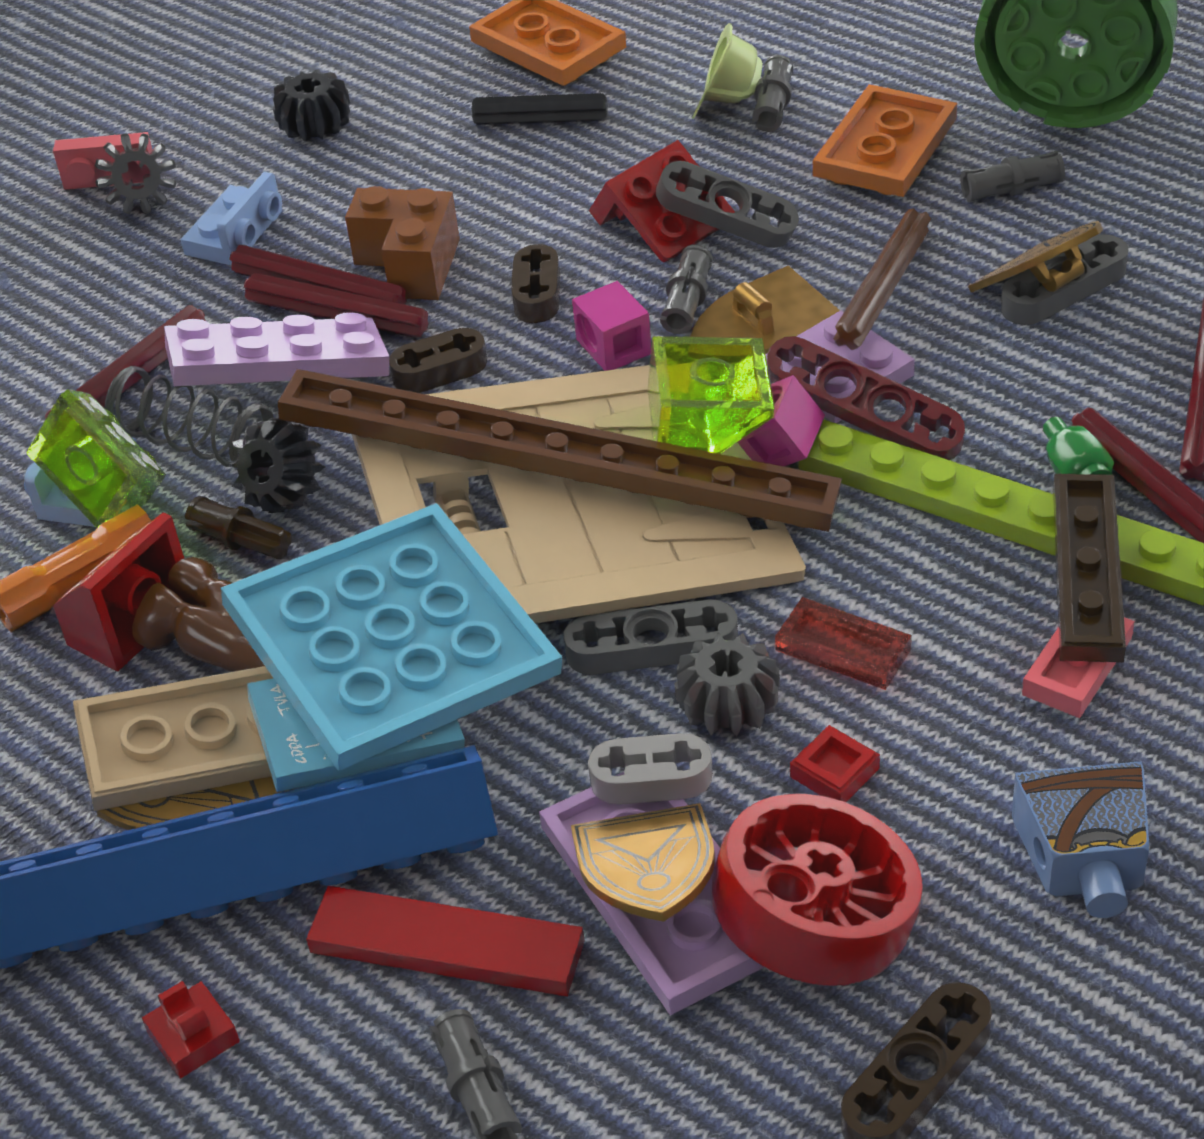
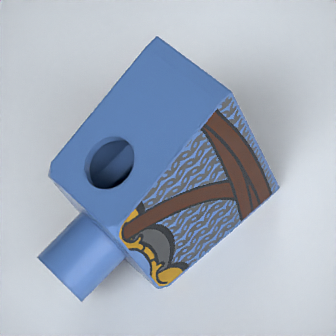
M1142 761L1015 773L1012 805L1013 822L1045 891L1055 897L1083 894L1087 912L1093 917L1109 918L1123 912L1128 905L1125 890H1134L1144 884L1149 853L1145 779Z

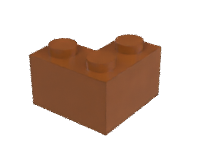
M380 186L357 188L345 216L354 265L384 266L387 282L402 286L406 290V299L439 300L460 241L453 191H434L428 188L416 190L385 189Z

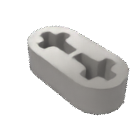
M677 733L612 739L596 746L590 753L588 760L592 791L600 800L609 804H632L696 797L707 790L713 776L712 754L709 745L702 738L693 734ZM689 762L690 769L684 771L677 770L676 763ZM625 767V775L612 776V768Z

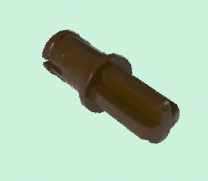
M197 496L190 502L185 513V519L189 520L185 524L189 530L215 537L223 541V544L231 550H238L243 546L272 558L282 559L287 555L288 547L292 543V535L289 531L254 518L253 512L247 507L230 508L207 497Z

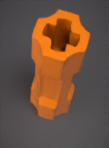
M137 504L102 523L92 533L36 564L25 566L1 579L0 620L2 624L12 632L48 612L68 590L81 581L133 533L149 523L151 520L148 514Z

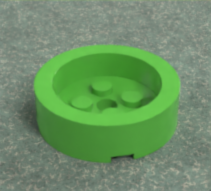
M983 0L974 37L976 61L985 82L992 92L1015 112L1021 108L1033 115L1044 118L1043 124L1056 127L1087 128L1114 122L1131 114L1145 104L1153 96L1154 89L1160 83L1165 73L1168 72L1177 27V0ZM1070 30L1071 34H1078L1085 40L1088 39V42L1079 48H1071L1063 44L1061 38L1066 35V31Z

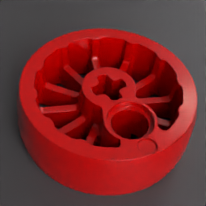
M784 794L760 800L747 807L738 815L723 838L713 870L712 904L718 922L730 940L748 957L765 968L782 976L805 983L832 986L849 985L868 980L880 974L901 953L908 941L920 910L922 877L918 863L906 843L889 826L875 816L849 803L825 796Z

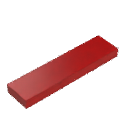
M328 886L306 941L310 953L568 997L585 938L583 927Z

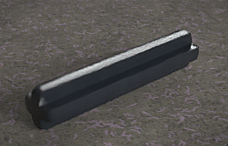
M603 93L476 97L472 101L471 113L473 122L476 125L604 121L608 114L606 95Z

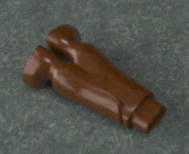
M196 557L182 559L174 564L169 572V588L158 582L152 585L144 595L132 624V636L138 644L152 651L163 649L176 639L180 649L188 656L230 672L265 666L222 605L221 587L232 582L219 580L218 573L211 563Z

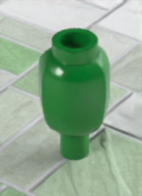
M1052 417L1044 423L1043 432L1049 439L1046 444V453L1055 474L1112 475L1113 458L1099 440L1083 426H1067L1060 417Z

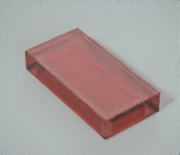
M804 597L800 599L775 635L776 651L884 690L887 689L911 651L912 635Z

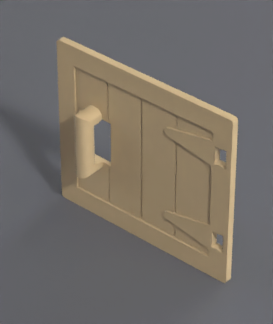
M700 359L425 394L751 460L733 437H731V440L724 448L720 450L712 448L714 437L725 428L732 430L735 425L731 417L716 427L710 426L709 418L698 420L694 409L708 407L711 413L719 403L723 402L721 397L714 402H706V393L713 385V382ZM352 434L379 524L382 525L425 508L418 484L433 482V498L435 503L445 512L534 623L795 583L804 580L806 566L785 524L782 522L764 519L768 529L753 531L747 518L751 517L699 505H689L680 501L631 493L626 490L587 482H577L572 479L533 471H523L514 467L480 460H470L451 454L416 449L407 445L373 438H363ZM488 474L507 527L481 531L469 499L468 477Z

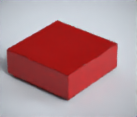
M828 725L790 762V777L820 796L847 802L880 769V754Z

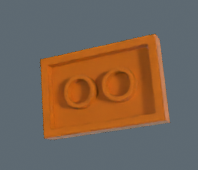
M512 0L469 26L471 42L562 86L574 82L581 75L604 63L627 47L625 31L557 0Z
M869 84L813 159V176L831 180L841 185H852L874 190L883 195L904 197L956 121L957 103Z

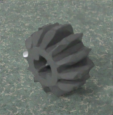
M128 133L121 134V143L125 149L121 153L113 144L107 142L104 145V149L115 159L114 162L97 159L95 163L96 168L111 172L110 176L96 179V186L98 188H105L114 184L115 189L107 195L106 202L112 205L121 194L124 195L126 199L123 204V212L126 214H130L133 209V199H140L141 209L144 214L150 213L151 206L147 199L148 196L152 195L162 205L168 201L165 194L157 189L158 185L167 188L176 187L175 179L160 176V172L174 169L176 167L175 161L172 159L157 163L156 159L165 152L166 146L163 143H159L148 153L145 150L149 142V136L145 133H142L139 137L138 148H132ZM131 161H140V168L145 164L150 170V174L143 176L144 184L141 186H132V179L127 183L122 177V174L128 171V163Z
M718 632L713 643L708 644L695 640L691 654L680 656L677 666V682L674 683L676 701L679 702L680 708L685 709V715L688 717L690 725L705 723L711 736L720 728H730L737 737L742 725L746 724L760 729L765 714L775 713V706L778 703L780 671L776 667V660L769 657L765 643L749 645L744 633L733 641L724 640Z

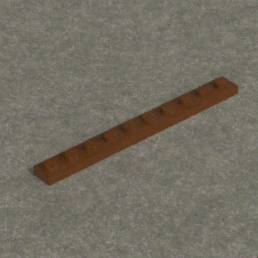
M301 369L295 371L278 400V416L280 420L300 423L309 427L334 430L363 438H373L407 445L416 449L451 454L470 460L490 462L518 468L523 471H533L568 478L577 482L607 486L631 493L646 494L680 501L689 505H699L738 513L743 516H753L826 532L830 531L842 478Z

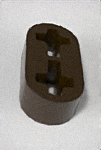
M542 244L528 245L515 253L511 292L514 313L519 320L526 323H541L552 319L558 313L560 302L559 259L557 251L550 246ZM534 269H540L539 272H533ZM532 295H539V298L533 299Z
M458 328L396 348L389 357L393 385L400 390L420 393L480 373L487 364L483 335L472 328Z

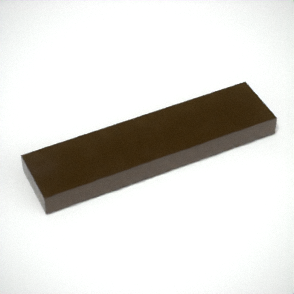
M1054 474L1053 501L1060 661L1124 663L1126 642L1114 475Z

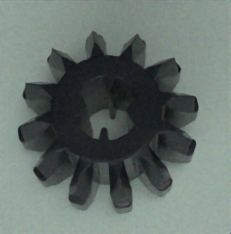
M319 69L312 73L300 71V75L296 77L287 76L284 78L283 84L274 87V106L272 107L274 118L278 122L279 129L285 131L288 138L301 136L303 141H308L312 137H318L323 140L324 135L328 133L337 134L340 132L341 126L349 123V92L345 88L344 81L337 79L335 73L321 74Z
M270 418L268 421L255 422L250 426H246V437H240L232 442L239 454L238 458L228 463L229 466L237 469L239 475L232 487L245 490V504L252 505L253 507L261 506L262 511H267L268 513H282L286 509H299L303 505H307V495L314 494V492L321 489L314 475L326 467L316 462L314 455L322 444L314 440L308 441L309 427H304L301 424H292L290 421L280 420L279 418Z

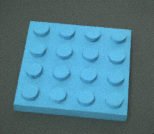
M437 503L221 587L222 605L338 771L561 674L562 656Z

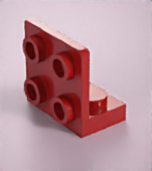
M679 140L605 182L589 210L600 226L616 216L620 221L627 218L661 262L669 261L682 253L683 249L687 246L695 245L719 230L718 228L666 209L657 199L656 186L663 169L668 164L675 161H685L699 166ZM676 182L675 189L685 192V185ZM702 190L699 199L704 201L708 192ZM723 196L715 198V202L721 210L735 213Z

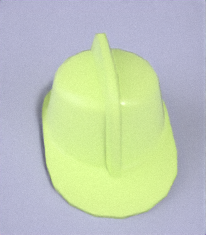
M730 23L725 26L717 42L707 74L705 91L692 119L695 118L703 101L739 103L742 99L749 98L755 93L757 82L761 79L763 63L757 56L756 48L732 34L733 26Z

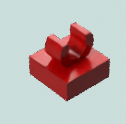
M183 981L177 983L158 995L160 1007L142 1017L148 1035L180 1079L240 1042L235 1025L202 981L187 989Z

